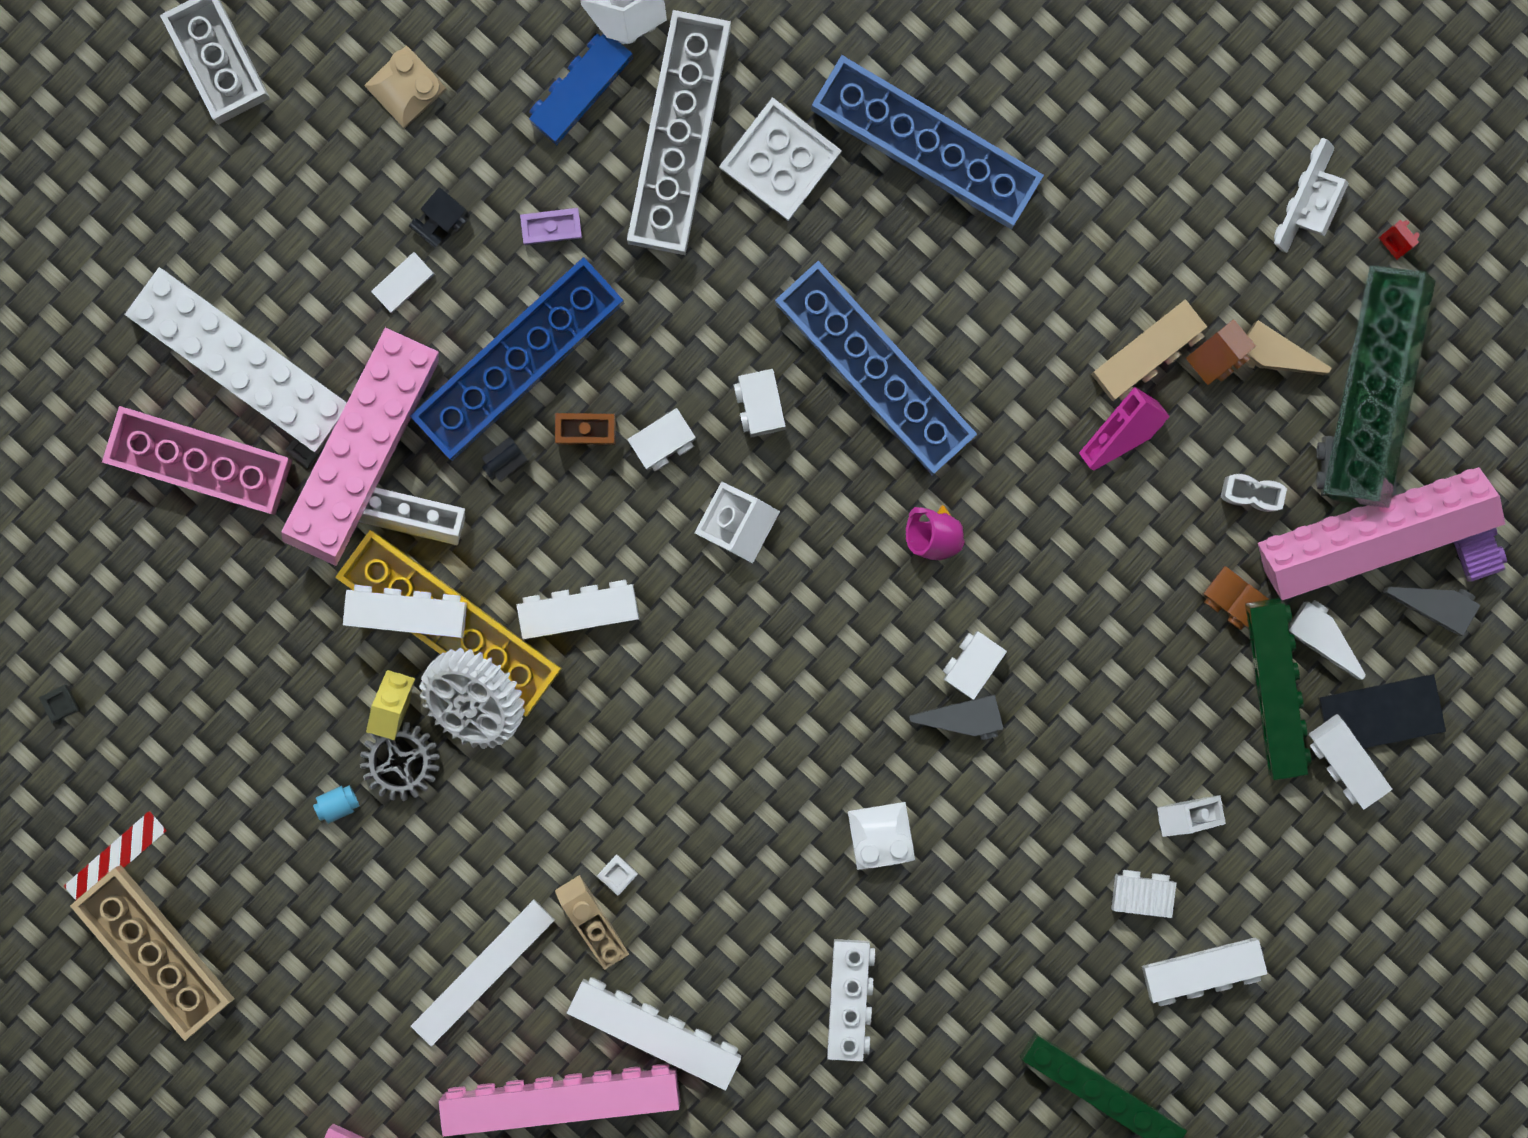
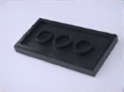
M1434 674L1318 697L1323 723L1338 714L1363 749L1446 732Z

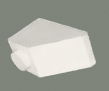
M1220 795L1157 808L1162 837L1190 834L1226 824Z

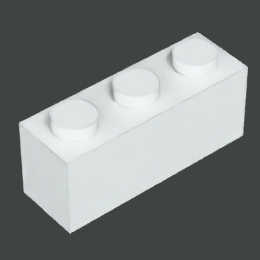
M1338 714L1309 733V736L1314 741L1309 746L1319 759L1325 756L1330 763V766L1326 769L1336 783L1339 780L1343 781L1347 787L1343 790V793L1352 805L1358 802L1364 810L1393 790Z

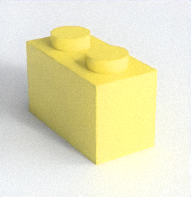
M389 670L386 671L371 706L367 733L395 740L410 704L415 678Z

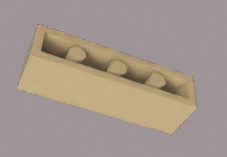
M1185 299L1092 372L1091 375L1112 401L1118 397L1123 401L1134 388L1133 385L1141 379L1146 383L1159 372L1156 367L1163 361L1169 365L1182 355L1179 351L1182 346L1188 343L1192 347L1205 337L1202 331L1207 326Z

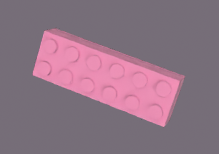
M121 406L118 408L102 460L103 463L273 515H276L293 459Z

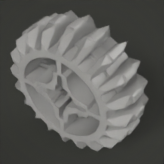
M405 722L403 730L399 729L396 737L408 738L418 745L419 748L409 752L402 750L395 740L371 734L376 740L375 743L368 740L365 741L364 745L370 748L371 751H363L360 756L369 758V762L360 764V768H370V773L365 774L363 778L364 780L372 777L375 779L369 786L372 790L377 788L378 785L382 786L379 796L383 797L387 790H390V800H395L397 792H400L402 801L408 799L407 791L410 790L411 795L416 798L419 796L417 786L421 790L427 791L428 786L424 780L435 781L436 778L429 774V770H439V766L431 764V760L439 759L440 755H430L429 750L434 749L437 745L435 742L429 745L425 744L430 734L425 733L420 738L418 736L421 731L420 726H416L411 733L409 732L410 723ZM386 742L389 759L377 767L378 751ZM396 753L400 757L413 754V757L407 759L406 763H403L406 765L404 769L401 766L387 768L396 759L394 757ZM423 755L422 771L414 781L410 768L411 763ZM389 771H395L404 780L406 785H394L386 781L381 775Z

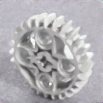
M462 648L456 651L450 649L446 653L442 652L427 667L421 677L422 682L419 686L422 690L420 697L425 699L423 707L430 709L428 716L435 717V725L440 724L444 727L443 733L448 731L453 734L452 739L460 738L463 745L470 742L473 748L477 747V745H480L482 749L487 748V746L494 748L496 745H502L511 738L523 720L522 716L525 712L523 705L525 701L519 698L522 691L515 689L517 682L510 681L508 678L510 672L504 673L500 669L501 665H494L492 657L488 660L484 659L482 652L474 655L472 649L466 652Z

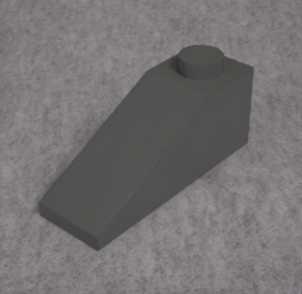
M1384 587L1381 592L1457 636H1464L1480 607V604L1474 601L1476 597L1463 589L1457 592L1455 590Z
M995 695L908 716L909 721L972 736L980 735L981 740L997 737V731L1003 729Z

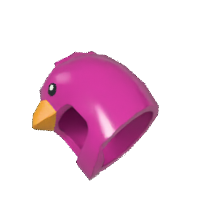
M943 505L937 513L931 509L914 507L909 513L906 525L907 546L913 554L931 560L950 558L962 550L965 542L963 526L959 520L950 515L947 508ZM925 514L930 521L924 522L919 520Z

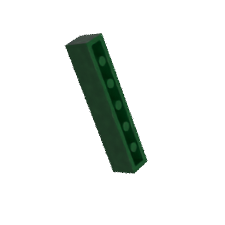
M1281 598L1245 603L1268 774L1273 780L1308 775L1307 766L1311 765L1312 762L1310 750L1305 748L1303 737L1308 736L1305 719L1301 720L1299 709L1304 708L1301 691H1297L1296 680H1300V673L1297 662L1293 663L1292 652L1296 651L1294 635L1289 634L1288 623L1292 622L1290 606H1285V602Z
M1036 1032L1020 1055L1022 1061L1143 1138H1184L1187 1133L1184 1126Z

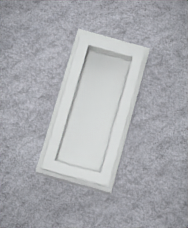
M413 252L371 292L393 313L425 284L434 273Z

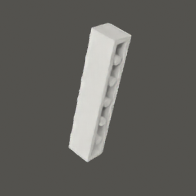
M590 977L589 981L582 980L567 1014L726 1091L741 1060V1055L737 1053V1047L724 1041L719 1045L711 1041L712 1036L700 1029L696 1028L695 1032L684 1028L685 1022L673 1016L665 1019L657 1015L659 1010L651 1005L643 1003L641 1007L632 1003L633 997L619 990L614 994L605 989V983Z

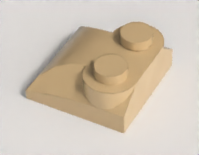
M407 45L395 52L390 61L364 85L404 129L447 90Z

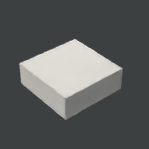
M616 854L597 877L618 896L638 873Z

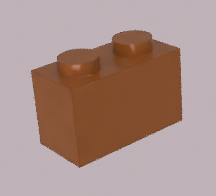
M1233 319L1187 356L1186 360L1205 383L1209 385L1216 378L1220 382L1234 372L1232 369L1233 365L1236 369H1239L1251 358L1248 356V353L1256 345Z
M555 413V443L557 445H615V414Z

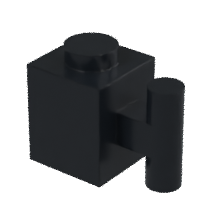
M439 187L421 208V211L429 217V220L423 224L420 220L414 218L409 227L436 249L443 241L435 234L438 228L441 227L449 235L453 231L458 233L468 221L465 217L468 211Z
M509 437L482 457L486 463L482 468L492 481L497 478L502 483L527 464L529 460L514 440Z

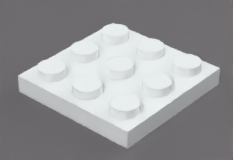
M772 97L719 168L789 221L841 154L842 150Z

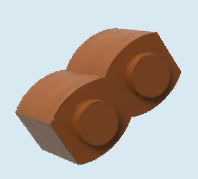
M1226 566L1222 567L1202 593L1207 598L1204 601L1207 606L1217 613L1221 609L1230 615L1228 621L1241 631L1244 627L1248 629L1245 603L1269 600Z

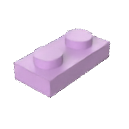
M578 208L520 215L524 245L582 238Z

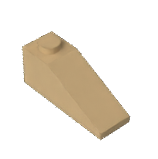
M1259 320L1252 325L1247 333L1256 345L1248 353L1251 359L1245 363L1250 368H1254L1256 365L1259 368L1317 375H1326L1332 369Z

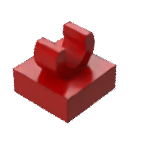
M1399 220L1378 237L1396 260L1419 243V233L1413 234L1407 228V225L1410 223L1408 220L1403 222Z

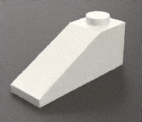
M1315 600L1312 604L1310 602H1303L1292 622L1288 625L1289 634H1293L1294 638L1356 679L1363 680L1366 674L1334 619L1326 614L1329 609Z

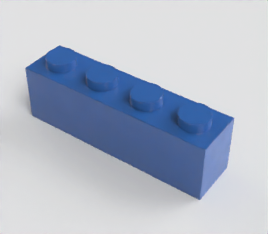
M596 34L587 45L589 48L587 53L583 57L578 55L568 66L570 72L563 80L559 77L550 86L548 91L551 94L545 101L538 100L529 111L531 114L529 118L530 123L554 144L558 145L632 61L633 54L619 41L606 38L604 34L602 36Z

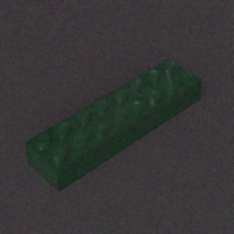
M1373 265L1369 267L1323 494L1332 500L1383 508L1390 507L1436 282L1425 271Z

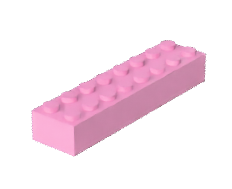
M385 327L281 531L283 542L337 566L411 419L410 415L414 413L439 363L438 351Z
M1478 467L1465 470L1461 474L1446 479H1438L1434 483L1420 488L1409 489L1405 493L1390 498H1383L1376 503L1364 507H1356L1344 514L1327 517L1320 522L1308 526L1298 527L1294 531L1279 536H1271L1267 540L1259 542L1258 547L1266 575L1281 600H1285L1505 525L1500 495Z
M669 1063L653 1065L652 1069L648 1071H641L640 1067L624 1068L622 1074L613 1075L611 1070L596 1071L592 1077L582 1078V1073L565 1075V1079L560 1081H553V1077L536 1078V1082L533 1084L525 1085L524 1080L508 1081L504 1087L495 1088L494 1083L477 1085V1088L472 1091H466L465 1087L449 1088L448 1092H445L439 1100L442 1137L679 1110L680 1107L677 1067L670 1068Z

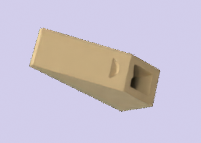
M580 875L555 890L561 907L604 970L629 955L621 939Z

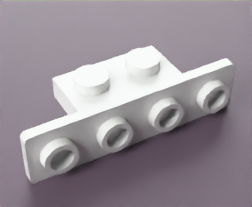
M1321 138L1319 144L1313 148L1308 169L1300 176L1299 189L1295 197L1291 198L1287 205V215L1284 222L1276 229L1274 244L1283 252H1288L1299 227L1323 236L1326 235L1349 184L1345 179L1324 172L1334 151V146L1328 139Z

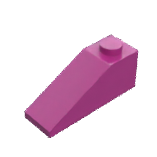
M1134 387L1079 454L1090 469L1096 470L1151 439L1170 416L1157 400Z

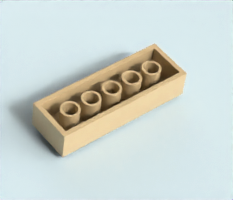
M121 865L112 869L70 905L184 1041L195 1034L234 1000L229 991Z

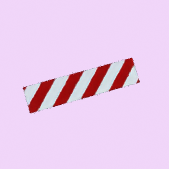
M150 811L147 812L64 885L65 889L77 900L112 869L120 865L123 868L126 867L167 830Z

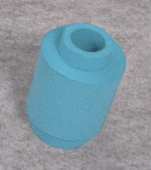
M350 785L344 788L339 786L316 797L317 804L313 805L319 820L325 819L328 824L353 813V809L359 807L358 800Z

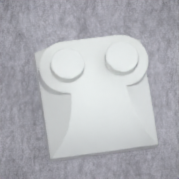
M906 802L848 811L857 870L915 860Z

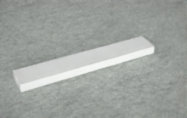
M533 900L430 1005L411 1027L432 1047L555 919Z

